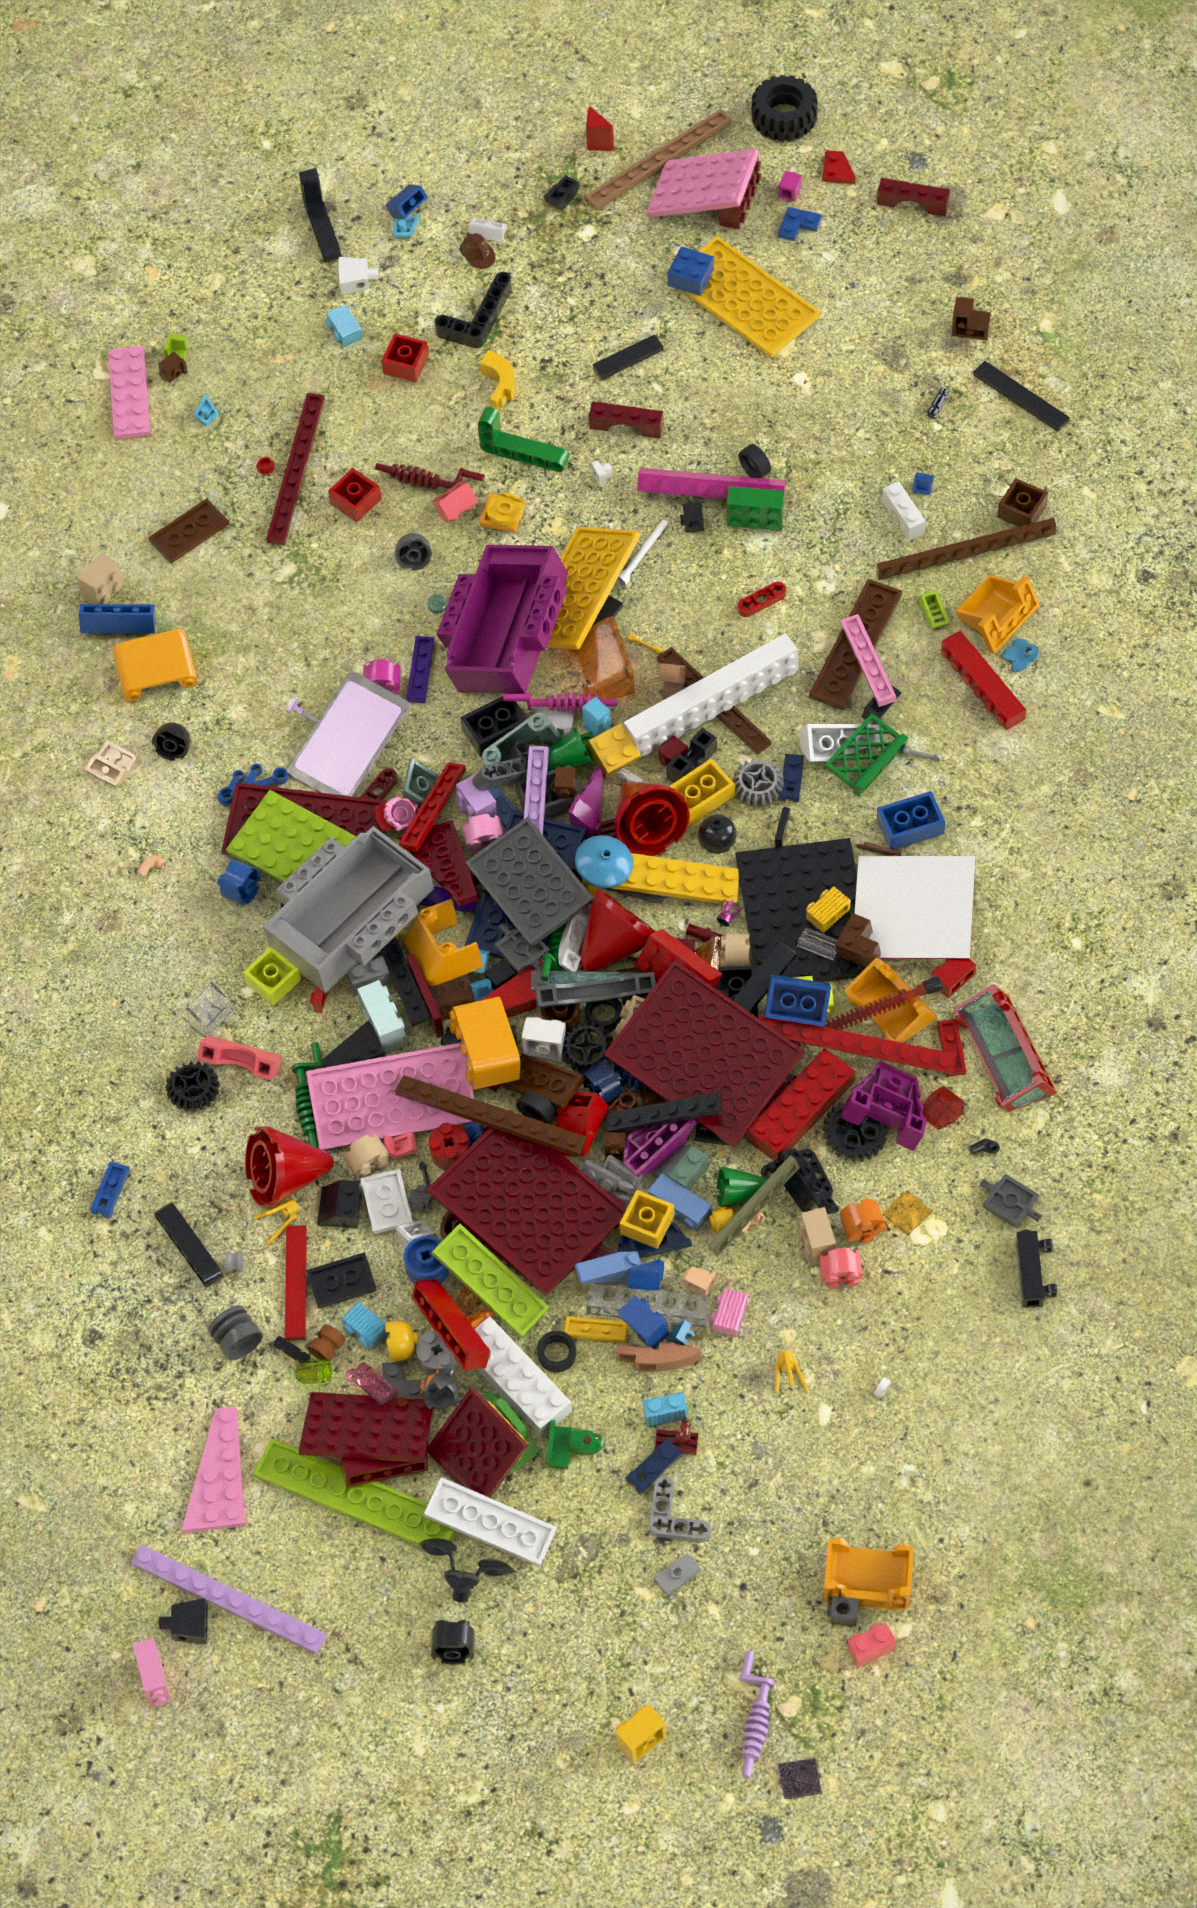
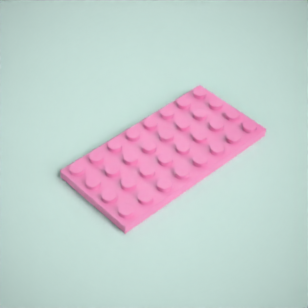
M462 1043L306 1071L320 1149L327 1150L348 1146L365 1135L373 1137L372 1133H375L379 1139H384L385 1135L397 1137L408 1132L418 1133L434 1130L445 1122L454 1125L474 1122L395 1094V1089L403 1075L474 1099L472 1085L467 1083L465 1076L467 1058L462 1056L460 1049Z

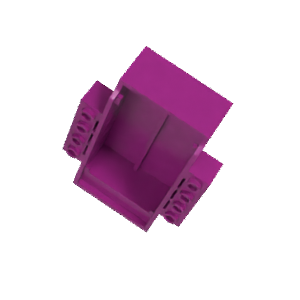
M486 545L476 574L458 575L437 631V636L443 646L448 648L445 671L458 692L526 694L540 652L546 651L567 591L564 585L568 572L553 546Z

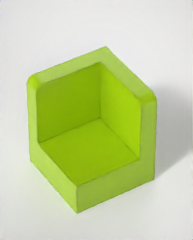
M169 333L163 349L165 358L172 352H175L184 359L189 348L187 336Z

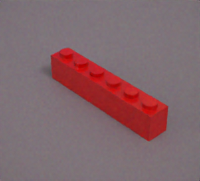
M961 630L942 640L940 650L942 656L951 662L954 671L960 673L964 683L969 685L973 689L975 696L984 702L985 708L993 713L999 725L1008 730L1025 720L1026 708Z
M438 1279L415 1281L412 1300L463 1370L486 1368L491 1355L490 1349Z

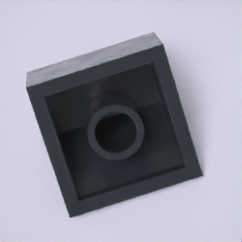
M339 1180L322 1187L317 1226L358 1228L362 1198L360 1181Z

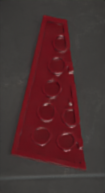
M453 820L433 826L417 852L407 850L409 854L429 868L431 877L459 906L478 900Z

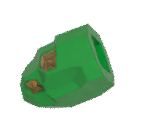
M579 1428L571 1429L569 1445L571 1453L594 1455L599 1453L604 1447V1439L599 1434Z

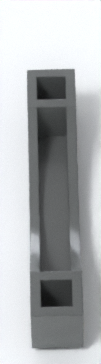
M654 972L589 982L538 986L534 988L536 1009L633 997V995H648L656 985Z

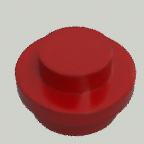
M262 457L259 459L256 467L259 473L266 475L274 471L275 464L269 457Z

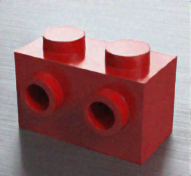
M946 959L945 963L941 967H936L931 975L932 977L938 975L943 986V990L940 992L949 999L976 974L977 964L971 959Z

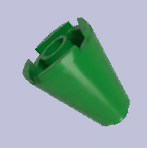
M576 728L569 731L549 747L547 772L555 770L556 767L567 765L577 767L592 762Z
M721 1167L722 1169H719L717 1176V1189L720 1192V1195H717L719 1207L747 1203L769 1178L728 1167Z

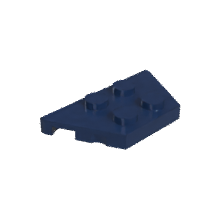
M671 1221L658 1249L621 1235L617 1253L637 1251L639 1258L691 1247L692 1241Z

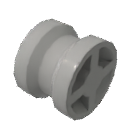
M226 1252L225 1271L237 1270L238 1272H243V1252H237L236 1254Z

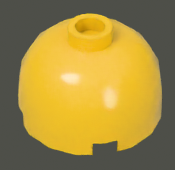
M401 1320L386 1322V1332H390L387 1345L390 1358L393 1360L392 1362H401L409 1359L414 1354L416 1344L419 1342L418 1332H414L411 1325Z

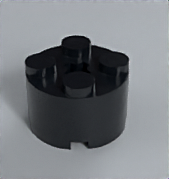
M459 1620L458 1622L436 1621L432 1629L431 1657L436 1660V1657L440 1658L441 1663L450 1665L466 1663V1659L469 1657L472 1660L474 1658L475 1630L470 1626V1622L467 1620Z

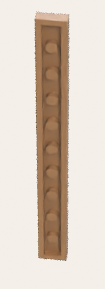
M719 109L585 195V201L597 211L662 169L667 161L679 158L732 124V119L722 109Z

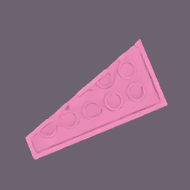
M236 1406L215 1409L182 1526V1533L245 1526Z

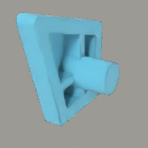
M420 215L394 221V238L412 237Z
M204 395L194 413V418L208 426L219 416V412L209 397Z

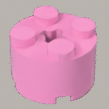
M490 814L474 816L468 819L469 823L467 825L465 823L462 825L467 849L473 852V855L503 835L501 821L497 815H495V818L490 817Z

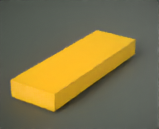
M566 1316L564 1332L570 1335L572 1339L626 1343L628 1325L624 1321Z

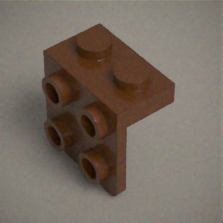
M467 974L436 986L428 985L443 1021L450 1019L449 1012L452 1011V1007L476 1002Z

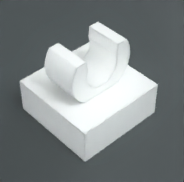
M599 461L592 462V474L599 487L606 485V478L612 476L610 471L612 468L609 463L601 466Z

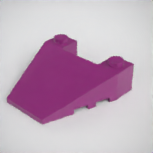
M880 1061L869 1075L853 1089L844 1104L841 1118L858 1126L865 1115L898 1130L896 1143L914 1151L924 1135L927 1123L922 1113L924 1110L923 1104H920L919 1100L921 1094L917 1077Z

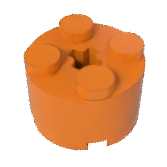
M863 1199L861 1204L855 1205L853 1202L844 1207L840 1212V1220L849 1242L862 1241L864 1244L870 1243L874 1240L875 1236L887 1229L876 1200Z

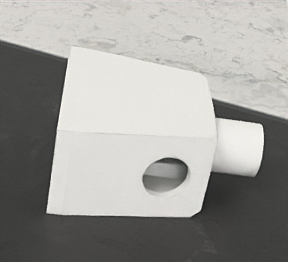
M339 257L341 295L368 290L369 279H379V269H368L367 259Z

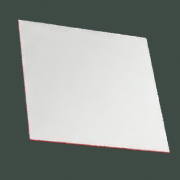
M859 856L855 914L871 921L873 933L869 939L879 943L881 951L879 959H970L975 856Z

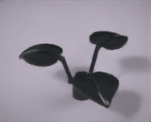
M430 1538L419 1543L421 1548L431 1555L443 1556L447 1554L450 1557L451 1570L445 1571L444 1578L453 1589L452 1599L456 1602L465 1603L469 1601L470 1589L479 1584L480 1579L478 1576L480 1573L484 1572L488 1576H502L515 1572L505 1562L491 1558L480 1560L478 1562V1567L480 1568L477 1569L475 1574L455 1570L452 1552L456 1551L457 1547L453 1542L443 1538Z

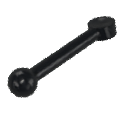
M420 1162L419 1169L422 1170L425 1184L428 1188L430 1183L426 1172L427 1164Z

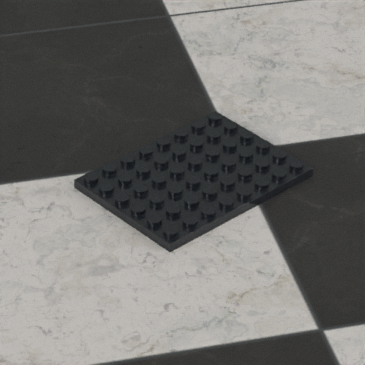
M850 838L735 852L753 966L755 965L756 971L781 941L798 953L782 976H812L813 981L827 982L856 978L866 968L837 956L835 943L851 915L855 914L857 872ZM834 886L851 900L850 910L823 933L806 919V908L811 902L816 903L823 891L826 889L830 890Z

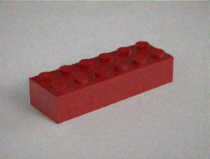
M824 1048L747 1130V1141L773 1161L782 1158L780 1155L781 1151L792 1149L855 1082V1070Z

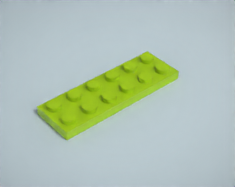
M461 1224L431 1253L520 1338L550 1308Z

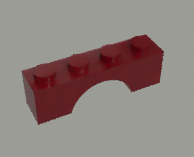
M881 177L877 190V205L895 207L900 202L912 201L922 205L928 214L946 217L950 203V189Z
M592 401L588 415L589 429L608 431L614 425H627L637 429L642 436L661 439L664 413L660 410Z

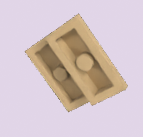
M106 740L98 755H93L85 770L118 787L133 770L140 758Z

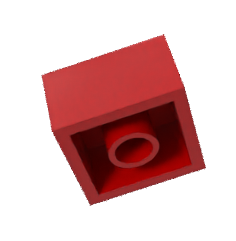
M394 333L381 360L383 374L417 382L429 357L428 342Z
M353 467L328 490L330 504L356 522L382 499L380 486Z

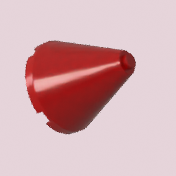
M636 781L625 782L620 788L614 827L617 839L625 844L631 853L647 856L661 854L667 851L665 848L674 841L676 844L679 842L687 830L690 819L689 807L683 796L674 788L666 785Z
M598 889L593 895L579 962L582 965L580 969L587 975L591 973L595 975L641 951L649 935L656 931L634 913L623 907L618 901Z
M270 1126L255 1127L254 1131L256 1133L250 1134L245 1151L246 1179L252 1180L254 1189L249 1191L255 1203L260 1207H273L329 1173L334 1166V1159L328 1152Z

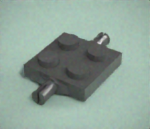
M506 923L501 924L499 929L505 936L495 943V949L518 974L532 966L541 974L543 965L539 961L543 958L544 954H550V949L542 940L531 947L517 929L511 930Z
M1005 1174L994 1185L985 1179L981 1181L980 1187L989 1191V1195L983 1202L982 1207L1013 1227L1017 1228L1027 1216L1037 1222L1042 1218V1214L1033 1210L1034 1204L1039 1199V1194L1009 1175Z

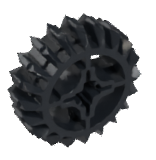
M586 1020L585 1026H583L578 1021V1028L571 1025L570 1027L573 1031L571 1033L566 1031L568 1038H564L566 1044L563 1045L565 1052L562 1053V1057L567 1058L565 1062L567 1065L571 1064V1069L574 1070L578 1067V1072L582 1073L584 1068L586 1071L605 1059L610 1062L609 1059L604 1057V1053L611 1045L610 1042L613 1041V1037L608 1036L610 1031L608 1029L604 1030L603 1024L597 1027V1022L593 1021L590 1026L589 1020ZM591 1032L598 1034L602 1038L603 1043L592 1041ZM583 1034L582 1040L574 1043L575 1039ZM588 1041H589V1044H590L592 1047H589V1048H588V1051H587V1053H586V1050H585L583 1047H586V1046H587V1043H588ZM602 1050L600 1055L592 1060V1055ZM572 1051L582 1052L584 1062L577 1060L573 1056Z
M190 1060L189 1065L182 1062L181 1068L175 1066L176 1072L170 1071V1078L166 1080L167 1085L165 1089L171 1104L176 1105L179 1110L184 1108V1111L187 1113L189 1109H192L195 1113L196 1108L203 1111L204 1105L210 1107V1101L215 1102V1095L219 1094L218 1088L220 1084L214 1069L209 1068L206 1063L201 1065V1062L198 1061L196 1064H193ZM203 1079L208 1082L207 1088H204L202 1085ZM179 1084L183 1088L182 1094L177 1091Z

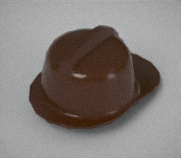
M466 233V237L460 245V252L473 267L485 269L494 264L496 259L495 252L486 242L485 238L478 233Z

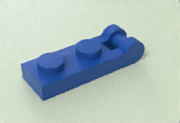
M110 1161L92 1203L90 1213L96 1215L98 1213L103 1214L106 1218L112 1217L114 1207L129 1174V1166ZM102 1201L107 1202L106 1207L101 1206Z

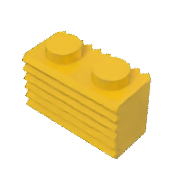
M833 886L830 890L826 889L823 891L816 903L811 902L806 908V919L825 933L831 925L836 923L839 918L850 910L851 900Z

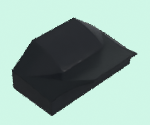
M565 175L543 197L546 202L557 209H564L575 198L580 188V182Z

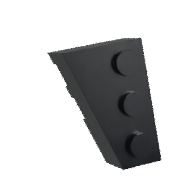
M368 1020L323 1058L322 1061L324 1068L386 1057Z

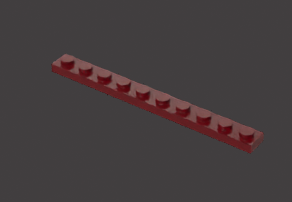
M306 394L267 534V543L285 545L324 406L325 395Z

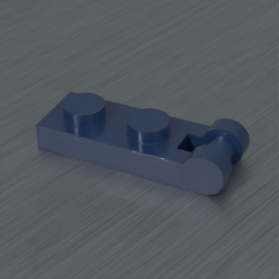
M785 754L783 767L784 787H781L780 801L788 799L793 800V802H799L804 755Z
M667 1438L636 1469L630 1472L625 1480L629 1484L632 1483L636 1487L635 1490L641 1494L680 1458L682 1453ZM641 1473L646 1477L644 1481L638 1478Z

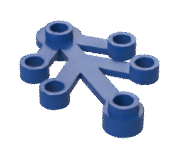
M255 763L251 766V771L245 783L270 786L275 783L282 785L288 781V772L285 768L279 767L273 771V776L254 783L256 777L260 776L263 772L261 770L262 766ZM234 771L229 786L219 791L218 801L224 806L231 805L236 782L241 783L245 779L243 771Z

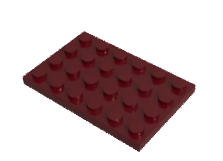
M311 1392L299 1445V1455L425 1463L434 1407L429 1410L425 1405L424 1399Z

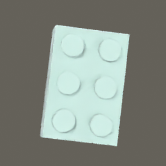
M378 980L358 988L361 1010L366 1020H369L385 1054L404 1047V1038H406L405 1026L401 1017H397V1009L394 1002H390L388 998L390 995L387 987H382Z

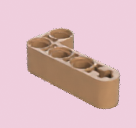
M661 663L659 681H664L663 699H667L684 689L686 666Z

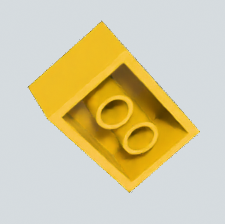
M712 759L669 786L677 790L688 804L690 812L689 827L735 797V784Z

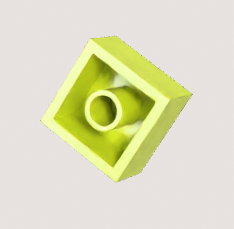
M269 947L243 972L245 983L272 1006L279 1002L301 981L299 969L272 947Z

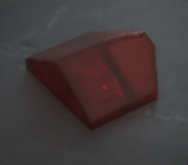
M943 1085L932 1092L924 1102L923 1117L932 1126L940 1130L944 1126L956 1122L962 1116L964 1101Z

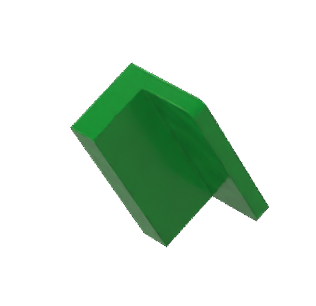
M551 1420L546 1458L547 1468L568 1469L572 1428L556 1426L555 1420Z

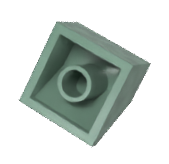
M682 1145L653 1172V1176L658 1179L661 1174H664L690 1191L709 1168V1156L694 1146Z

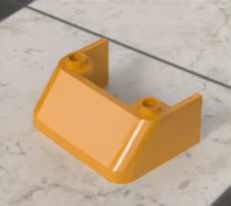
M452 899L421 910L404 938L408 953L415 955L429 986H436L483 968L477 942L458 949L454 943L450 942L437 945L432 936L433 933L458 924Z

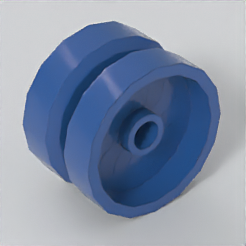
M428 1235L420 1236L412 1240L405 1248L403 1256L406 1274L413 1284H415V1281L438 1279L442 1284L448 1277L450 1271L431 1254L442 1242L438 1238Z

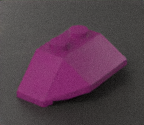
M689 1119L634 1130L626 1138L623 1164L636 1177L658 1169L686 1142L696 1121Z

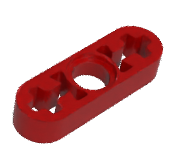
M774 582L741 599L738 602L739 615L750 617L784 599L786 596L785 584ZM763 596L767 598V601L759 602L757 598Z

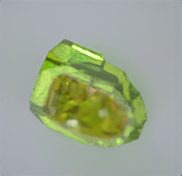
M328 1360L307 1361L299 1364L294 1373L296 1379L303 1384L325 1383L331 1380L332 1368Z

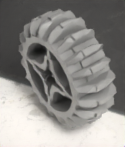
M752 758L751 763L745 760L744 766L739 764L738 770H735L732 782L735 784L736 797H740L741 802L746 801L748 806L754 803L755 808L758 804L764 807L766 802L771 805L772 799L777 801L778 795L782 791L781 787H784V776L781 774L780 768H776L775 763L770 764L769 760L762 762L761 758L759 761H755Z

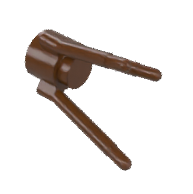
M864 842V845H856L858 848L881 853L884 856H901V851Z

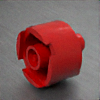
M448 1122L437 1127L429 1137L428 1144L431 1159L442 1170H447L470 1148L469 1138L465 1130Z

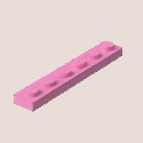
M859 615L840 620L841 626L878 706L897 701L894 690Z

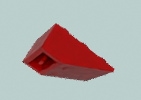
M576 1092L564 1110L558 1108L556 1127L586 1137V1143L579 1155L580 1157H586L609 1108L597 1093ZM559 1151L562 1155L573 1156L568 1153Z

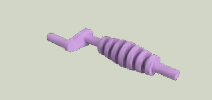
M746 1651L742 1673L739 1677L741 1682L760 1687L758 1700L753 1701L752 1709H750L749 1717H747L746 1725L744 1726L745 1733H743L744 1741L742 1743V1748L744 1749L742 1750V1757L745 1759L742 1777L750 1778L753 1762L759 1759V1752L762 1751V1745L766 1740L765 1737L768 1733L767 1728L769 1724L767 1721L769 1719L768 1711L770 1710V1705L766 1701L769 1688H774L775 1684L772 1679L750 1675L755 1654L752 1651Z

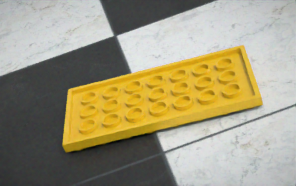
M718 236L698 251L714 256V272L702 295L698 296L682 291L770 358L774 357L821 317L819 310Z
M577 527L560 557L568 572L564 585L567 591L547 647L580 649L641 536L638 531Z

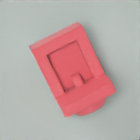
M412 1132L395 1138L389 1135L384 1136L383 1145L389 1152V1156L395 1160L417 1152L415 1135Z

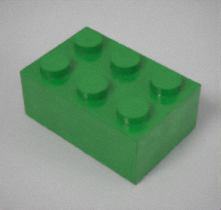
M729 486L727 526L782 531L784 491Z

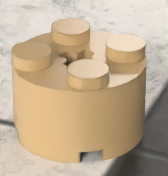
M725 933V936H721V950H725V955H721V967L749 966V940H745L749 939V933Z
M372 1133L373 1137L365 1135L349 1146L351 1150L348 1153L346 1151L343 1153L344 1160L356 1177L371 1176V1171L376 1168L382 1169L389 1163L387 1159L390 1154L375 1133Z

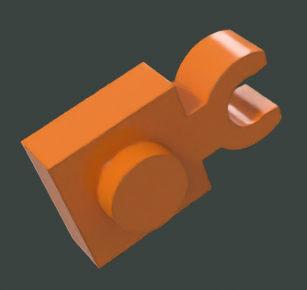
M483 1308L475 1315L470 1314L466 1319L475 1329L487 1318H494L491 1309L486 1312Z

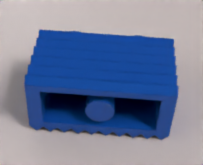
M407 184L405 189L400 190L398 195H395L391 201L386 203V207L393 218L405 219L426 201L428 196L422 186Z

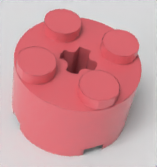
M851 1248L834 1249L828 1251L827 1256L823 1257V1254L819 1256L822 1282L826 1284L827 1288H837L839 1284L847 1283L848 1286L859 1284V1280L863 1277L859 1250L853 1253Z

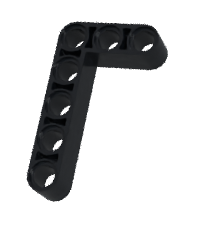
M312 168L299 172L302 199L324 262L337 260L339 257H342L322 199L317 169Z
M507 272L496 274L471 323L447 315L437 316L434 321L436 335L441 339L471 348L482 347L511 293L510 274Z

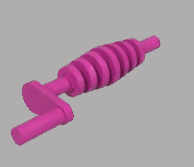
M572 692V699H569V693H565L564 699H562L561 694H557V699H554V695H550L548 699H532L531 693L503 694V701H526L528 710H532V707H548L550 711H554V707H557V711L561 712L562 707H564L567 713H569V707H572V713H577V707H579L580 713H582V707L592 700V694H587V699H585L584 693H580L579 699H577L576 692ZM595 695L597 700L605 704V707L617 706V699H601L599 695Z

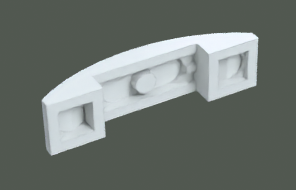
M591 905L567 922L560 941L559 965L573 975L576 974L581 959L578 956V952L586 931Z

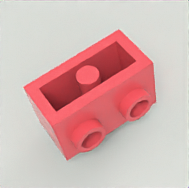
M459 482L432 501L441 519L450 522L460 517L459 514L463 511L471 510L474 507L473 504L478 502L468 482Z
M887 1623L882 1625L875 1624L869 1628L868 1632L853 1635L848 1641L847 1650L856 1667L859 1668L896 1650V1639Z

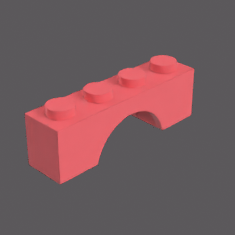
M208 1035L200 1041L197 1060L214 1065H239L249 1069L254 1076L272 1080L280 1072L282 1055Z

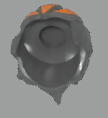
M436 1369V1374L426 1376L421 1381L420 1395L424 1398L425 1405L429 1410L432 1407L445 1410L461 1401L456 1397V1394L462 1385L453 1384V1369L450 1370L448 1375H442L441 1371Z

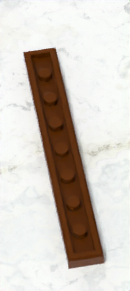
M672 647L657 657V661L660 664L668 663L686 666L684 683L686 688L704 678ZM735 706L728 711H723L716 715L756 755L772 745L771 740Z

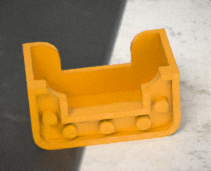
M498 996L452 1007V1011L449 1012L451 1022H449L450 1031L452 1034L455 1033L457 1040H461L462 1056L467 1058L465 1076L467 1083H471L473 1090L519 1080L520 1056L501 998Z

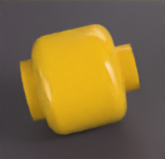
M730 1206L714 1209L712 1215L709 1216L712 1232L716 1231L718 1234L738 1212H733Z

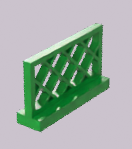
M871 713L825 763L824 767L854 789L853 793L860 797L902 751L909 738L905 734H898ZM873 721L878 725L879 730H868V724ZM879 734L880 742L870 743L869 735ZM883 734H890L894 737V740L892 742H883ZM858 735H866L867 743H857L856 737ZM857 747H868L869 755H858ZM871 747H881L882 753L872 755ZM846 748H854L855 756H845L844 750ZM869 759L870 766L860 768L859 760ZM843 760V768L837 769L831 765L834 761ZM846 760H856L857 768H847ZM847 772H858V779L853 782L848 778Z

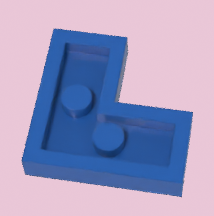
M788 207L778 231V238L795 241L800 228L817 232L822 220V214Z

